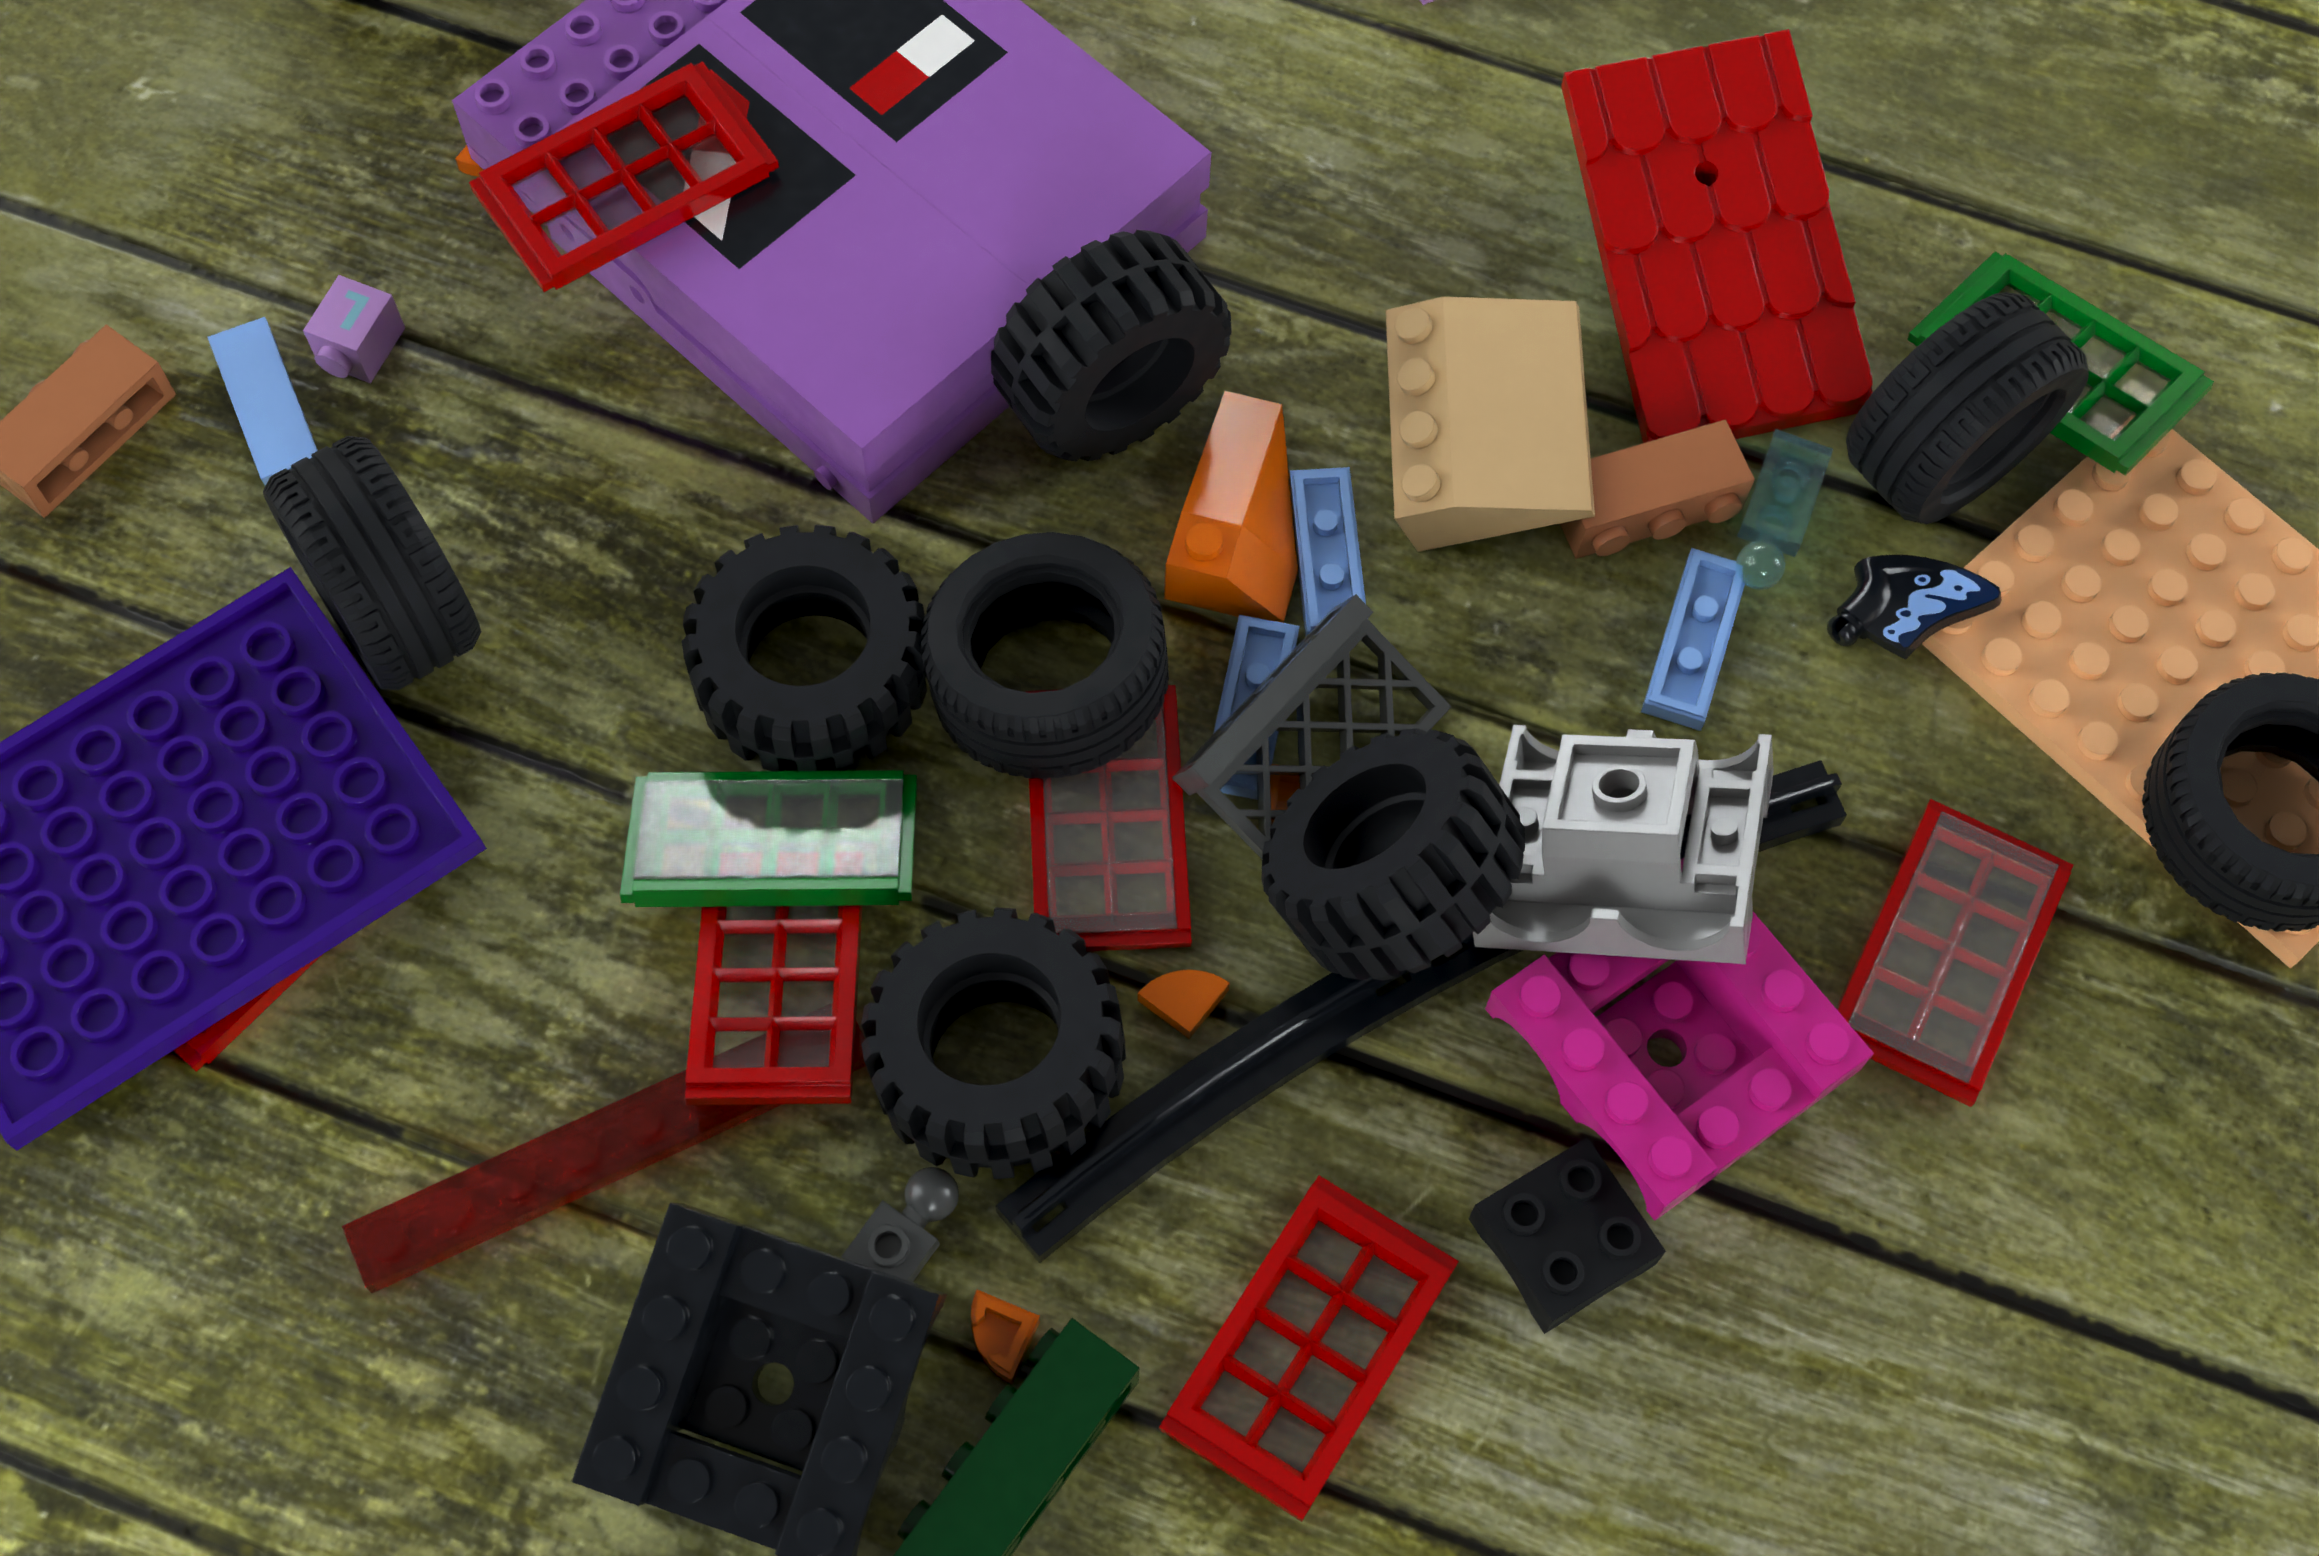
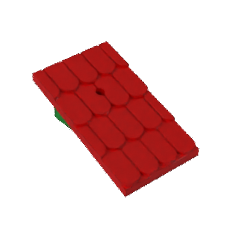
M1790 29L1765 33L1764 36L1755 35L1708 44L1707 47L1698 46L1652 55L1650 58L1641 57L1595 66L1594 69L1589 67L1564 72L1561 88L1642 442H1650L1725 419L1735 439H1741L1858 414L1859 410L1873 393V377L1854 310L1856 301L1829 204L1830 191L1811 124L1813 114Z

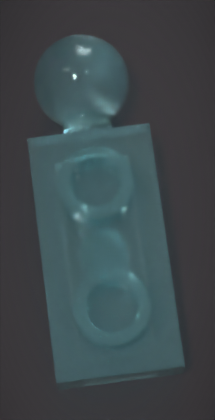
M1778 429L1775 430L1737 535L1739 538L1752 542L1742 548L1736 559L1737 574L1746 586L1752 589L1764 590L1776 585L1783 577L1786 564L1783 553L1795 557L1802 544L1833 451L1832 448Z

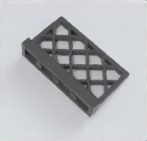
M1357 594L1334 607L1172 777L1189 796L1197 793L1261 859L1264 843L1271 840V819L1275 820L1277 815H1284L1286 810H1271L1270 775H1299L1300 789L1303 790L1312 781L1311 775L1322 767L1312 766L1311 732H1339L1341 754L1353 747V733H1381V735L1388 733L1394 736V734H1400L1403 729L1414 728L1428 732L1451 708L1448 702L1368 620L1373 611ZM1360 640L1378 657V679H1350L1349 652ZM1337 666V678H1326ZM1392 673H1393L1399 680H1392ZM1315 688L1338 689L1339 722L1310 721L1309 695ZM1351 689L1379 690L1380 723H1352ZM1392 690L1410 691L1428 710L1415 724H1394ZM1297 708V721H1285ZM1275 731L1298 732L1299 766L1269 765L1268 738ZM1256 752V765L1245 764ZM1234 774L1257 775L1258 810L1238 809L1220 789ZM1249 819H1258L1259 830Z

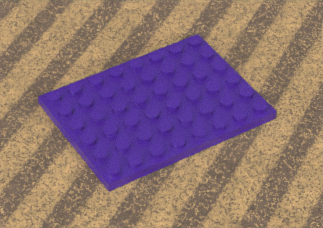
M291 567L0 742V1133L5 1142L16 1151L487 849Z

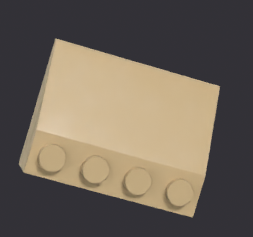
M1439 297L1386 310L1394 519L1417 552L1595 517L1580 310L1576 301Z

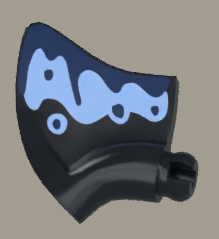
M1899 554L1868 557L1855 565L1854 573L1857 587L1850 597L1837 608L1838 615L1828 621L1827 631L1830 637L1841 646L1848 647L1853 645L1858 637L1861 639L1869 638L1886 650L1906 660L1928 637L1939 630L1998 607L2002 601L2001 592L1998 586L1982 576L1940 560Z

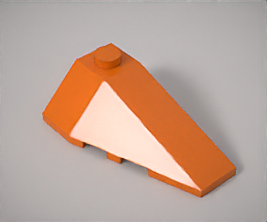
M1224 391L1182 508L1166 561L1164 599L1236 617L1244 615L1284 623L1298 574L1283 407L1279 403Z

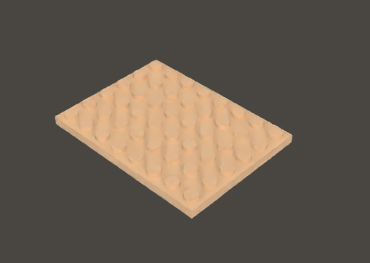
M2132 415L2109 438L2113 439L2135 416ZM2171 429L2126 476L2119 471L2113 473L2089 457L2083 459L1964 567L2000 588L2002 600L2000 605L1988 612L1945 627L1922 643L1923 646L2152 846L2149 840L2151 836L2146 831L2145 823L2147 821L2142 810L2144 808L2142 798L2145 793L2143 788L2144 781L2147 778L2146 773L2152 765L2151 761L2157 750L2199 700L2224 683H2229L2237 678L2243 679L2245 676L2252 674L2293 673L2319 679V549L2175 430ZM2240 751L2224 757L2220 768L2224 797L2238 821L2261 841L2290 853L2319 854V782L2297 763L2270 752ZM2238 922L2290 969L2319 942V925L2309 930L2290 931L2287 929L2275 932L2272 929L2267 931L2258 929L2256 926H2244Z

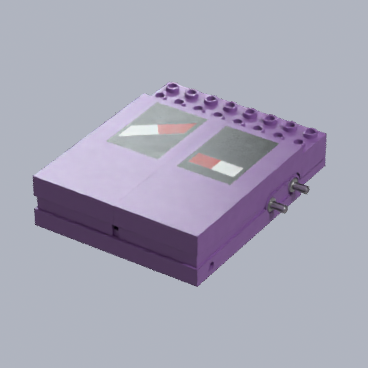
M585 0L452 100L471 159L485 170L690 63L696 65L702 61L778 159L779 168L770 172V177L589 273L812 469L817 480L826 489L831 490L833 488L871 523H875L1009 407L993 383V375L991 374V351L994 350V338L998 328L1005 327L1007 324L1006 314L1015 302L1020 303L1027 295L1026 289L1037 278L1042 280L1053 271L1052 265L1065 256L1070 259L1081 252L1082 246L1094 240L1102 243L1109 239L1110 234L1122 231L1134 234L1136 230H1148L1170 236L1178 241L1187 253L1206 237L1208 209L1200 204V194L1209 187L1211 151L1021 0ZM687 97L653 114L672 141L707 124ZM641 121L607 137V140L626 165L661 148ZM716 135L682 153L702 181L736 164ZM595 145L560 162L579 190L614 172ZM670 160L635 177L656 206L690 188ZM548 169L513 186L527 208L534 214L567 197ZM623 184L589 202L608 230L643 213L640 206ZM577 209L546 224L551 239L566 253L596 238Z

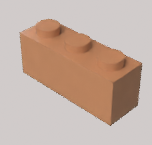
M107 324L92 338L82 342L68 360L46 380L37 383L31 389L28 396L0 421V485L45 518L176 395L159 363Z
M1725 419L1591 458L1595 517L1560 523L1575 559L1594 553L1598 556H1608L1621 551L1631 542L1648 537L1662 540L1676 535L1686 526L1706 520L1710 523H1720L1734 517L1743 509L1755 478Z

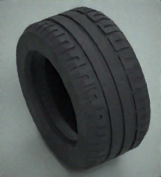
M2004 292L1982 299L1957 314L1931 334L1894 368L1875 389L1859 410L1849 428L1846 437L1849 461L1863 474V477L1893 506L1903 519L1923 524L1939 521L1955 513L1998 482L2035 449L2056 427L2081 395L2088 381L2089 371L2086 354L2075 343L2071 342V339L2025 295Z
M346 436L333 443L331 448L326 446L311 455L312 458L308 459L305 457L292 464L291 469L287 470L285 468L269 478L263 490V495L274 518L331 616L380 689L400 690L411 684L413 678L421 679L432 673L434 667L441 668L453 661V656L459 657L474 648L481 634V629L459 580L407 491L369 439Z
M1056 532L1023 534L1002 540L965 560L942 582L939 587L940 589L935 592L931 598L932 601L928 604L927 614L922 622L921 638L923 640L921 641V653L939 721H941L944 730L949 733L952 741L958 744V748L965 753H969L972 759L980 761L984 766L994 768V770L1001 773H1008L1012 776H1024V778L1031 779L1063 778L1094 770L1107 764L1110 760L1121 756L1123 752L1128 751L1134 745V742L1139 741L1145 735L1144 732L1150 729L1153 720L1160 713V707L1163 706L1164 694L1167 692L1169 680L1168 654L1161 606L1154 588L1151 587V582L1147 577L1143 576V572L1139 567L1135 566L1134 562L1128 558L1123 557L1117 550L1110 548V546L1082 536ZM1065 619L1084 623L1107 637L1111 643L1107 658L1089 677L1062 690L1027 693L1008 689L981 671L988 651L1005 634L1032 622Z
M2260 673L2259 675L2245 676L2243 679L2237 678L2229 683L2222 684L2216 690L2206 694L2203 699H2200L2174 728L2151 761L2152 765L2146 773L2147 778L2144 781L2143 788L2145 793L2142 798L2144 805L2142 810L2147 821L2145 823L2146 831L2151 836L2149 840L2157 850L2156 854L2159 861L2164 864L2163 867L2174 877L2176 883L2187 894L2196 898L2205 908L2211 909L2212 912L2220 916L2224 915L2235 923L2240 922L2248 927L2256 926L2262 930L2268 931L2272 929L2275 932L2287 929L2290 931L2309 930L2319 925V854L2287 852L2261 841L2241 824L2224 797L2220 768L2224 757L2240 751L2270 752L2297 763L2319 782V679L2293 673Z

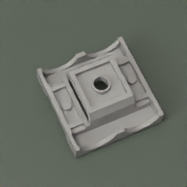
M1513 725L1499 785L1520 814V822L1525 828L1526 841L1523 852V866L1519 879H1514L1510 882L1512 884V894L1503 908L1496 906L1490 914L1491 922L1479 934L1473 932L1475 947L1746 964L1753 918L1752 891L1763 818H1767L1774 773L1772 735L1758 734V740L1755 744L1737 756L1721 760L1699 759L1695 740L1657 738L1654 730L1628 729L1626 737L1562 734L1559 751L1535 739L1527 730L1526 725ZM1687 814H1692L1681 871L1680 851Z

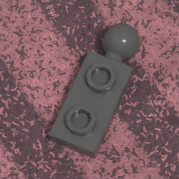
M927 1167L915 1172L905 1187L904 1197L907 1206L902 1213L882 1200L841 1258L913 1282L940 1245L938 1239L924 1230V1227L928 1222L940 1221L949 1216L958 1203L959 1189L955 1179L950 1173L937 1167Z

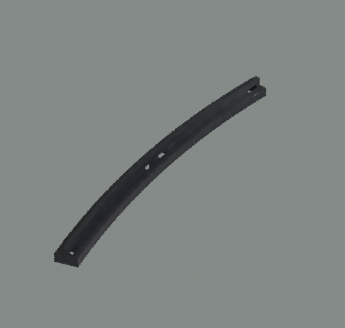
M1820 760L1773 775L1767 818H1763L1758 852L1840 826L1847 814L1837 795L1842 785L1838 774L1828 775ZM1813 798L1818 803L1816 806L1794 813L1791 810L1792 805ZM1687 814L1680 859H1683L1685 856L1692 814ZM1471 933L1460 942L1464 951L1435 967L1430 961L1431 967L1416 973L1407 970L1400 971L1398 977L1402 976L1407 982L1379 997L1376 994V990L1395 979L1382 981L1373 979L1370 976L1368 981L1343 977L1341 974L1332 972L1246 1024L1127 1104L1107 1119L1100 1129H1094L1085 1136L1086 1144L1075 1153L1068 1155L1064 1151L1052 1161L1053 1166L1037 1172L996 1205V1213L1036 1260L1041 1263L1100 1214L1165 1165L1299 1074L1427 999L1523 950L1475 947L1473 933ZM1060 1204L1064 1210L1036 1232L1032 1226Z

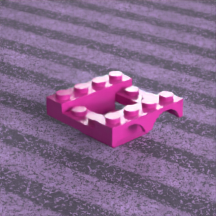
M1684 858L1681 859V871L1683 868ZM1754 912L1746 964L1676 960L1597 1017L1593 1013L1670 959L1557 952L1547 958L1544 954L1492 990L1485 1010L1493 1019L1499 1018L1512 1026L1537 1053L1556 1085L1561 1105L1577 1124L1582 1123L1593 1129L1622 1159L1636 1180L1646 1203V1211L1654 1221L1859 1072L1874 1054ZM1655 1038H1666L1673 1041L1680 1049L1681 1063L1673 1067L1657 1064L1648 1053L1647 1043Z

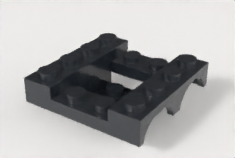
M670 1203L571 1482L637 1506L646 1503L775 1549V1555L857 1556L861 1533L872 1498L885 1465L897 1444L905 1421L906 1403L920 1356L935 1319L943 1308L947 1294L684 1203ZM772 1362L780 1363L787 1367L794 1380L792 1394L782 1404L768 1402L763 1398L758 1388V1378L761 1371ZM683 1429L803 1471L802 1475L796 1474L678 1431Z

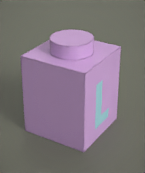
M338 275L303 332L314 353L316 363L323 370L339 378H346L350 375L371 383L403 333L405 326L391 294Z

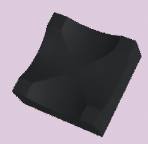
M1588 1137L1475 1204L1469 1217L1471 1224L1481 1239L1490 1247L1513 1279L1530 1313L1544 1334L1603 1295L1655 1266L1666 1252Z

